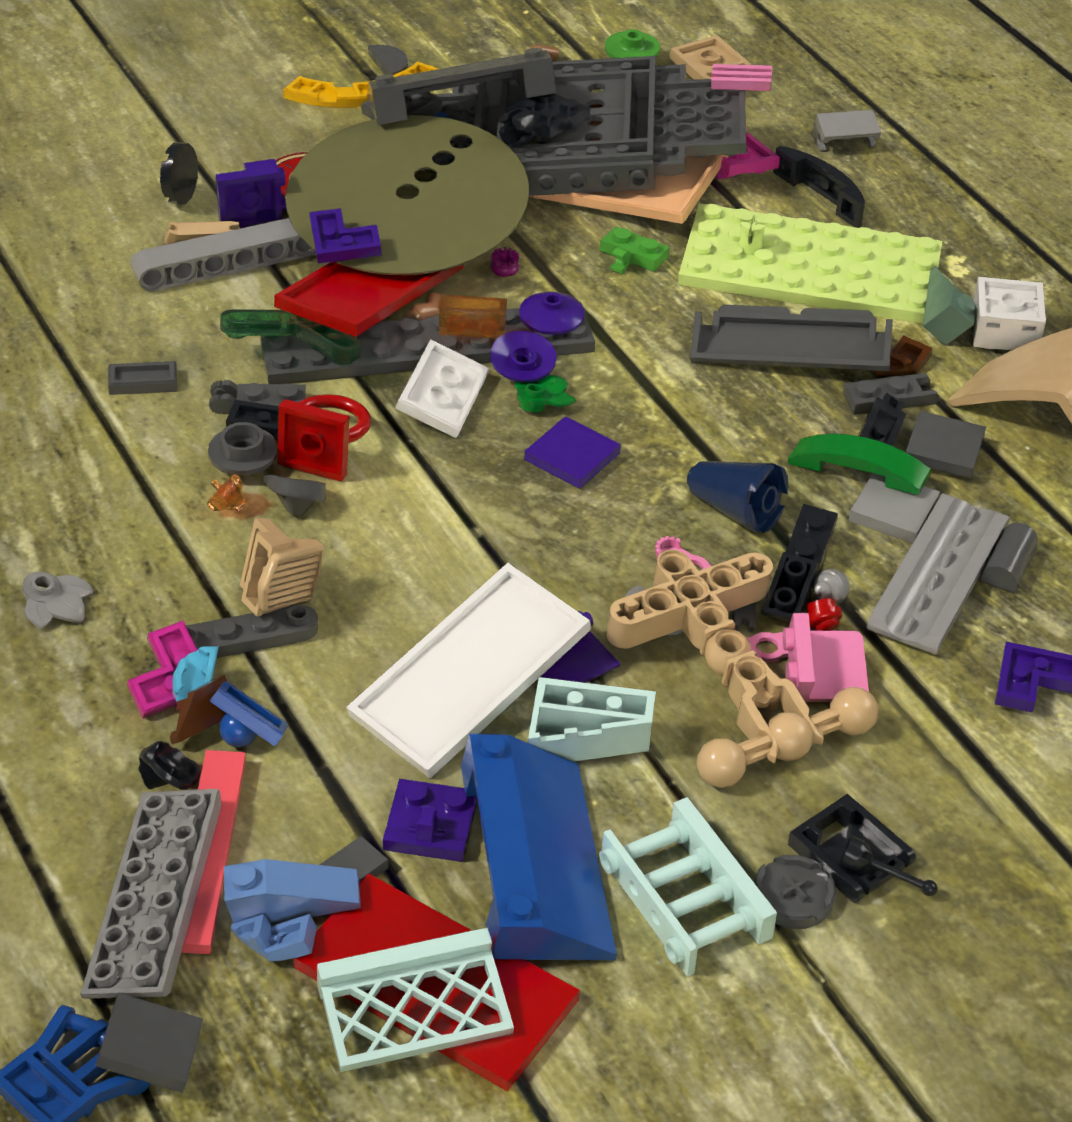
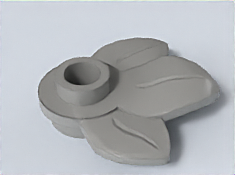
M47 572L29 574L24 579L22 586L23 594L27 600L25 614L39 629L45 628L52 621L53 617L69 622L83 623L85 606L82 599L93 594V588L90 584L77 576L62 575L55 577Z

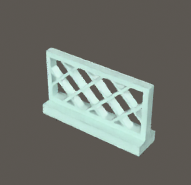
M488 928L317 964V987L320 999H323L340 1072L513 1034L514 1026L492 955V941ZM483 965L488 977L481 990L460 979L466 969ZM436 976L448 983L439 999L418 989L424 978ZM393 985L405 992V995L395 1009L375 998L382 987ZM454 987L475 998L465 1014L445 1004ZM490 987H491V991H492L493 997L487 994V992L489 991ZM350 994L362 1001V1004L354 1016L350 1018L336 1010L333 998ZM412 996L432 1007L422 1024L402 1013ZM483 1002L498 1011L501 1022L485 1026L471 1017L480 1003ZM369 1006L389 1016L379 1034L359 1023ZM438 1012L459 1022L453 1033L441 1035L428 1028ZM396 1021L416 1032L410 1043L398 1045L386 1038V1035ZM339 1023L346 1026L342 1033ZM353 1030L373 1041L367 1052L347 1057L344 1043Z

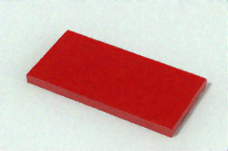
M330 262L275 294L274 307L357 337L463 269L464 264L427 274L385 275L364 272L336 262Z
M368 874L359 883L361 908L332 913L316 931L312 954L293 958V968L317 981V964L472 930L375 876ZM494 959L513 1022V1034L437 1050L507 1092L579 1001L580 990L525 959ZM483 965L466 969L460 979L481 990L488 977ZM436 976L424 978L418 989L439 999L448 983ZM391 985L382 987L375 998L395 1009L405 995V992ZM454 987L445 1004L465 1014L475 998ZM490 987V989H489V991L487 992V994L493 997V994H492V991H491V987ZM350 994L343 996L359 1006L362 1004V1001ZM412 996L402 1013L422 1024L432 1007ZM483 1002L480 1003L471 1017L485 1026L501 1022L498 1011ZM371 1006L368 1007L367 1011L387 1022L389 1016ZM438 1012L428 1028L441 1035L453 1033L459 1022ZM398 1021L393 1025L412 1037L416 1034L414 1030Z

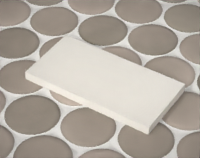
M507 563L346 707L348 715L431 779L467 745L469 734H479L591 630L590 620Z

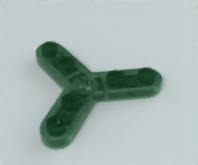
M232 309L226 310L220 315V330L233 339H241L246 336H261L265 339H276L279 336H296L312 346L314 350L333 359L339 365H350L361 356V341L356 337L284 310Z

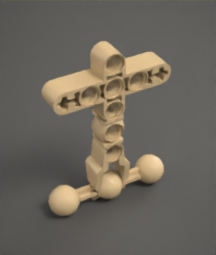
M670 549L660 553L657 558L652 588L613 602L610 607L606 637L613 646L626 649L682 629L691 643L700 649L701 655L705 656L708 667L716 674L723 676L721 683L724 687H729L728 693L738 709L736 724L749 740L737 744L730 739L717 738L704 744L697 755L696 764L699 775L705 782L719 788L733 786L740 781L746 771V766L765 758L773 763L776 762L777 758L784 761L799 760L808 753L813 744H823V735L838 729L848 735L865 734L875 725L878 719V704L871 693L860 687L842 689L831 701L829 709L808 716L810 709L794 683L786 678L779 679L761 658L757 657L758 654L755 650H752L748 638L734 630L735 622L728 619V612L765 598L773 571L771 559L764 554L753 552L698 571L685 553ZM757 708L778 709L781 713L774 716L766 724Z

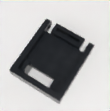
M848 794L790 831L788 846L800 856L813 859L822 865V870L828 877L830 873L834 879L835 887L853 903H857L863 899L864 894H870L894 876L872 866L863 871H852L840 866L841 856L852 835L870 845L874 859L903 871L904 866L908 867L916 860L915 852L911 847ZM836 821L844 827L843 830L820 845L822 830Z

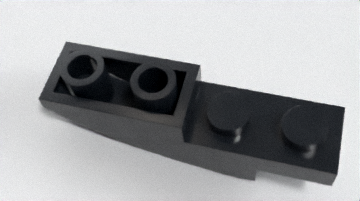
M803 504L786 552L782 553L761 609V614L791 622L793 613L804 612L813 592L814 579L821 572L824 565L827 548L837 523L838 513Z

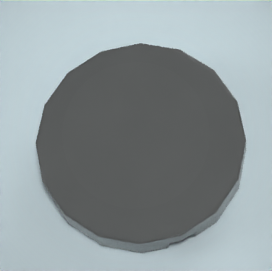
M782 855L774 858L772 863L766 866L763 864L758 869L754 883L776 910L775 924L789 929H806L820 924L831 914L836 898L835 881L830 873L828 877L822 870L823 866L815 860L800 855Z

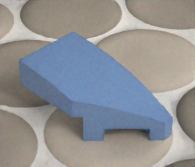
M261 914L233 923L231 929L239 940L272 962L312 954L317 926L310 914L271 926L265 914Z

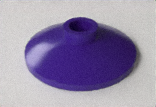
M541 292L529 296L522 302L519 316L522 323L535 332L559 335L571 332L582 324L584 308L577 299L560 292Z
M530 331L505 333L494 341L490 350V360L494 369L505 378L517 382L541 380L547 377L556 365L557 356L553 345L543 336Z

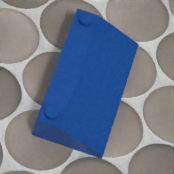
M469 734L461 770L466 795L475 796L478 799L493 893V901L486 921V928H488L492 941L491 951L493 958L615 960L617 952L579 765L510 735Z

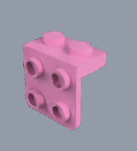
M793 613L789 628L783 629L782 636L783 649L788 650L789 662L786 663V679L794 683L805 702H831L839 691L848 687H860L869 692L862 634L858 631H810L809 613Z

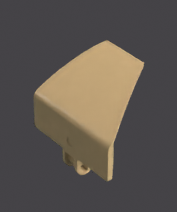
M1072 328L1037 339L989 361L947 401L951 406L1016 400L1055 402L1060 405L1072 424Z

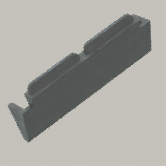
M722 305L718 311H714L712 325H703L702 312L695 311L690 360L695 363L889 371L893 319H886L885 332H876L877 317H874L872 312L868 310L805 308L800 314H790L789 309L786 307Z

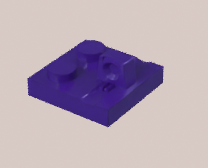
M399 778L383 837V850L463 862L478 802L477 797L467 796L465 789L461 787Z

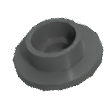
M238 422L230 424L213 437L209 443L208 457L212 465L221 472L235 476L252 475L264 471L273 464L277 458V442L270 433L257 425L248 422Z

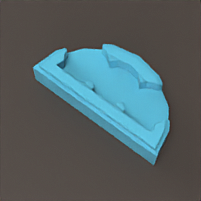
M219 646L200 647L198 651L189 653L179 661L172 678V693L176 702L186 699L189 692L213 679Z

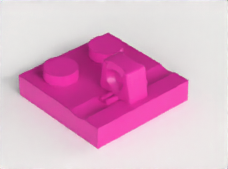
M746 133L747 153L729 156L728 158L724 156L721 168L715 178L721 180L740 173H764L766 170L778 169L780 157L751 134Z

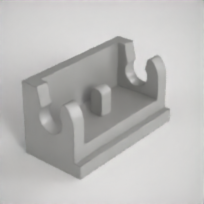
M873 110L817 114L812 132V137L815 139L819 151L826 150L824 143L829 142V140H851V138L866 137L869 147H876L875 139L881 136V130Z

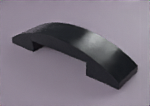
M784 146L776 148L775 154L780 157L779 168L773 169L775 175L793 187L804 183L837 205L835 215L853 227H861L865 200L861 191L849 177L836 167L811 154Z

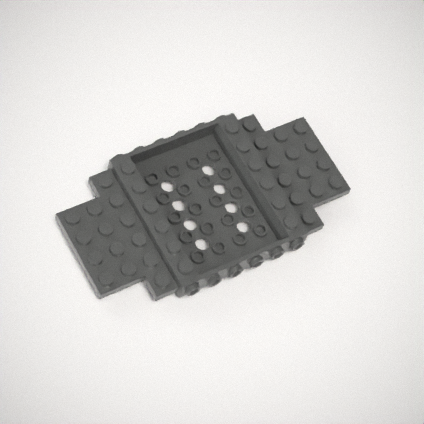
M656 56L552 62L556 86L555 94L567 99H575L578 103L590 107V119L551 138L536 136L533 141L541 142L540 144L528 143L519 148H512V144L507 145L524 166L529 182V196L655 189L656 175L675 176L677 174H685V157L734 156L747 153L745 90L711 89V79L686 80V64L657 66ZM513 77L453 87L452 93L434 94L441 98L443 108L429 116L443 111L451 119L479 127L504 142L500 137L499 131L500 127L506 125V123H501L499 120L505 114V108L516 104L521 99L527 98ZM604 89L601 92L592 93V90ZM599 104L603 107L591 108V105ZM591 121L602 122L601 124L596 126L589 125ZM457 136L450 141V144L455 148L463 149L469 147L472 144V140L466 136ZM590 138L601 139L599 141H589ZM441 152L434 155L432 160L438 165H448L455 160V157L450 153ZM422 169V170L427 171V172H432V171H433V170H431V169Z

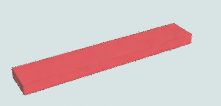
M206 750L198 790L219 789L221 793V810L181 953L211 955L224 886V866L228 865L246 766V752Z

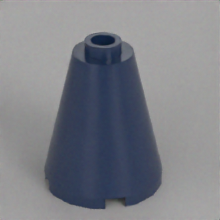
M700 461L689 470L687 475V484L691 494L753 532H769L783 513L785 506L779 503L782 493L788 495V475L785 468L774 463Z

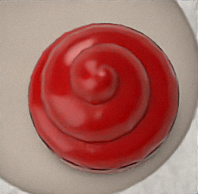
M820 599L806 606L811 629L815 631H834L839 626L842 610L841 607L836 606L835 599Z

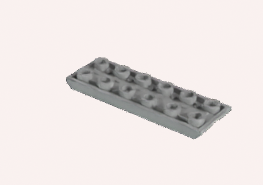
M942 493L874 608L868 621L867 629L937 655L992 555L1005 527L1009 524L1011 517L996 511L975 507L966 501Z
M219 789L142 792L80 993L83 999L117 997L118 992L132 997H162L170 994L221 810V793Z

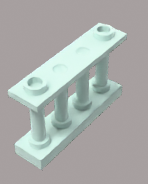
M688 797L673 803L672 820L669 823V827L622 846L611 829L603 832L602 851L599 852L602 867L608 874L614 875L664 944L669 960L673 964H678L687 977L695 973L699 948L737 931H749L758 945L773 939L777 916L776 910ZM674 842L682 844L690 854V856L645 875L634 862V859ZM697 870L700 873L704 872L712 885L668 904L664 903L655 888ZM717 900L726 902L735 913L691 934H687L676 919Z

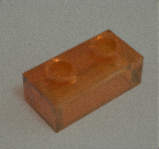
M441 294L439 335L499 338L506 333L507 299Z

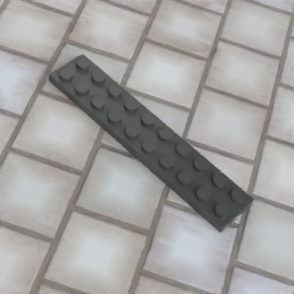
M520 308L437 315L424 320L405 318L402 320L378 322L357 337L330 327L306 328L283 332L274 331L272 333L260 334V344L268 384L298 383L414 371L430 339L480 364L491 363L490 350L492 344L501 335L512 331H530L543 336L553 345L556 356L595 352V339L585 311L584 320L577 329L565 334L547 335L526 327L519 316Z

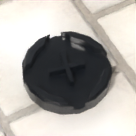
M175 142L166 150L165 154H169L167 161H163L161 164L160 183L162 193L165 197H169L168 202L182 205L192 198L198 179V161L195 150L189 143Z

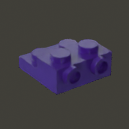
M275 159L244 163V170L215 174L219 221L239 222L241 229L282 220V212L287 210L285 195L281 193V186L285 185V174L283 167H278Z

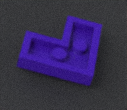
M341 208L309 212L318 264L382 255L377 225L345 229Z
M1006 641L995 705L1033 713L1038 686L1072 693V655Z

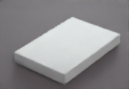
M430 339L395 409L457 438L490 369Z

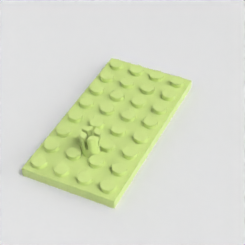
M699 203L678 274L677 285L828 309L868 310L872 312L873 316L923 324L930 269L934 266L939 267L942 241L934 240L930 237H914L902 235L898 232L888 233L871 230L866 227L856 228L843 226L838 223L811 221L807 218H791L775 213L766 214L743 208L733 209L720 207L716 204Z

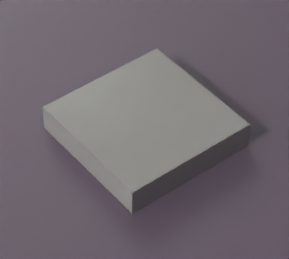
M873 473L851 508L848 521L913 543L939 500L940 491L923 486L919 495L887 488L885 487V476Z

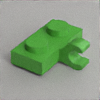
M615 227L600 240V251L616 257V261L610 266V270L621 274L632 263L654 272L669 258V246L658 243L654 239L632 233L625 228Z

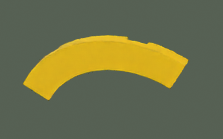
M417 61L411 67L393 76L409 75L439 68ZM299 76L283 89V97L314 106L357 108L361 107L360 105L368 100L369 81L352 83V87H335L334 82L318 81Z

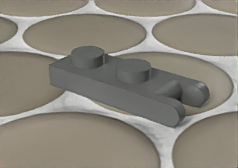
M925 373L844 383L843 395L853 415L868 413L877 397L882 399L886 393L904 402L902 408L935 404L940 398L935 390H922V388L930 384V379Z

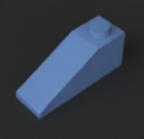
M269 859L224 866V898L233 923L265 914L269 923L274 924L308 914L314 917L361 908L357 869Z

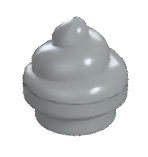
M835 569L822 570L816 575L813 583V593L817 600L832 598L835 599L836 604L841 603L845 599L850 589L849 581L845 574Z

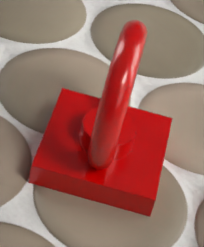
M316 395L299 402L284 399L279 405L277 464L342 482L347 475L348 444L361 439L369 431L371 426L370 413L358 401L340 395ZM321 408H336L347 411L357 418V424L349 429L350 416Z

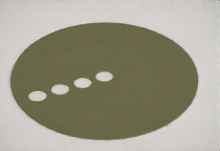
M407 115L408 120L380 125L377 124L376 119L332 134L313 147L300 160L287 185L286 207L290 222L295 231L314 250L315 246L309 212L341 208L345 229L377 225L382 255L337 261L336 263L376 274H427L447 270L473 261L496 248L510 236L522 220L528 205L529 182L526 171L510 147L491 133L471 124L450 118L426 115ZM457 136H466L472 140V144L467 148L459 149L451 146L450 141ZM447 152L452 154L455 160L448 165H438L433 162L432 158L438 153ZM422 169H431L437 173V177L430 182L418 181L414 175ZM403 186H413L419 190V194L412 199H402L397 196L396 192Z

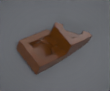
M903 335L891 351L890 370H873V374L877 376L917 374L932 356V347Z
M225 675L208 681L189 692L186 699L177 701L175 711L179 712L176 731L171 732L170 735L172 744L192 737L222 720L226 712L211 703L210 700L221 684L227 681Z

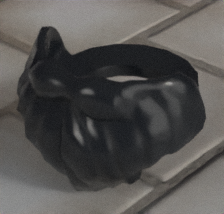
M156 741L142 749L139 754L140 765L138 771L148 789L170 784L180 790H188L197 783L200 777L199 765L185 757L181 750L171 747L167 742Z

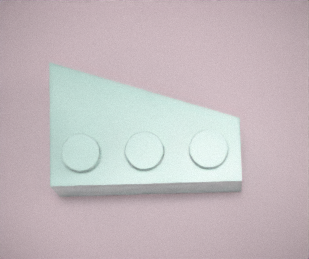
M539 677L528 743L572 762L647 752L650 746L656 691Z

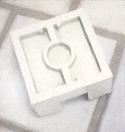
M978 277L973 298L976 305V322L973 331L974 347L989 350H1014L1043 337L1046 324L1043 283Z

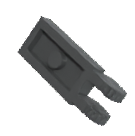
M220 380L213 382V385H211L210 393L212 397L209 400V407L215 414H229L235 400L279 406L284 399L299 402L306 398V384L250 383L237 385L231 380Z

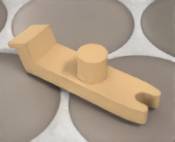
M170 222L168 231L165 232L163 245L240 229L239 222Z

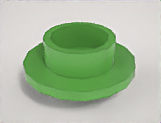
M629 29L608 37L605 42V52L610 58L656 56L657 58L660 52V44L656 38L636 29Z

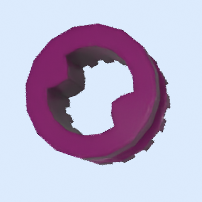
M504 247V250L499 248L492 252L491 270L494 274L501 277H509L518 272L519 253L516 250H512V248L506 250L507 247Z

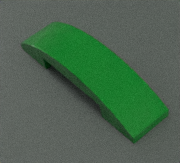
M819 434L800 439L788 457V464L815 471H821L827 462L885 476V487L919 495L931 475L929 467L906 452L880 441L855 435Z

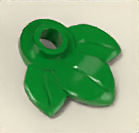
M548 375L535 382L515 381L514 387L517 390L519 407L523 410L541 412L545 410L546 405L564 407L576 402L573 396L564 393L568 382L562 377Z

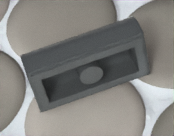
M1023 523L1007 525L982 572L980 581L1015 593L1037 548L1038 536L1036 532Z

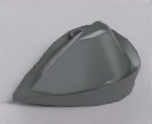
M265 475L263 477V482L271 491L276 493L285 509L293 515L303 516L315 501H326V483L276 475Z

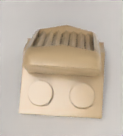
M255 518L240 581V586L243 588L241 601L256 616H262L278 609L310 601L320 577L324 545L316 539L289 538L269 518Z

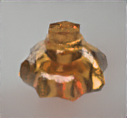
M232 474L222 485L216 479L210 483L216 489L215 493L207 501V505L211 510H231L237 513L247 502L242 496L243 485L239 475Z

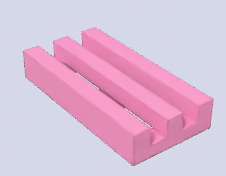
M713 64L711 89L771 91L772 66Z

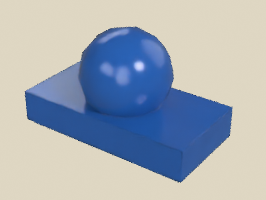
M227 681L221 684L210 700L211 703L226 712L220 722V734L228 745L236 748L250 745L256 739L257 734L273 746H276L289 726L287 722Z

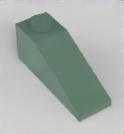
M934 266L930 269L923 327L946 346L974 325L976 305L969 295L965 294L958 285Z

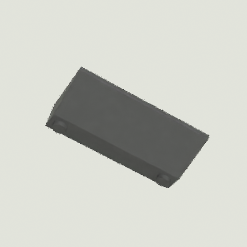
M530 48L524 51L525 54L397 77H394L392 74L379 75L375 78V81H369L368 102L377 124L380 125L408 120L404 96L513 77L526 98L556 93L552 57L547 50Z

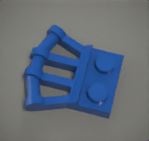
M61 1005L36 1043L0 1070V1095L30 1122H77L83 1116L88 1118L96 1105L124 1094L138 1095L148 1089L150 1083L121 1074L88 1087V1085L107 1071L95 1066L99 1053L72 1073L67 1068L91 1048L101 1047L108 1022L104 1019L96 1021L76 1014L75 1008L67 1005ZM70 1030L79 1034L56 1053L51 1054L63 1033Z

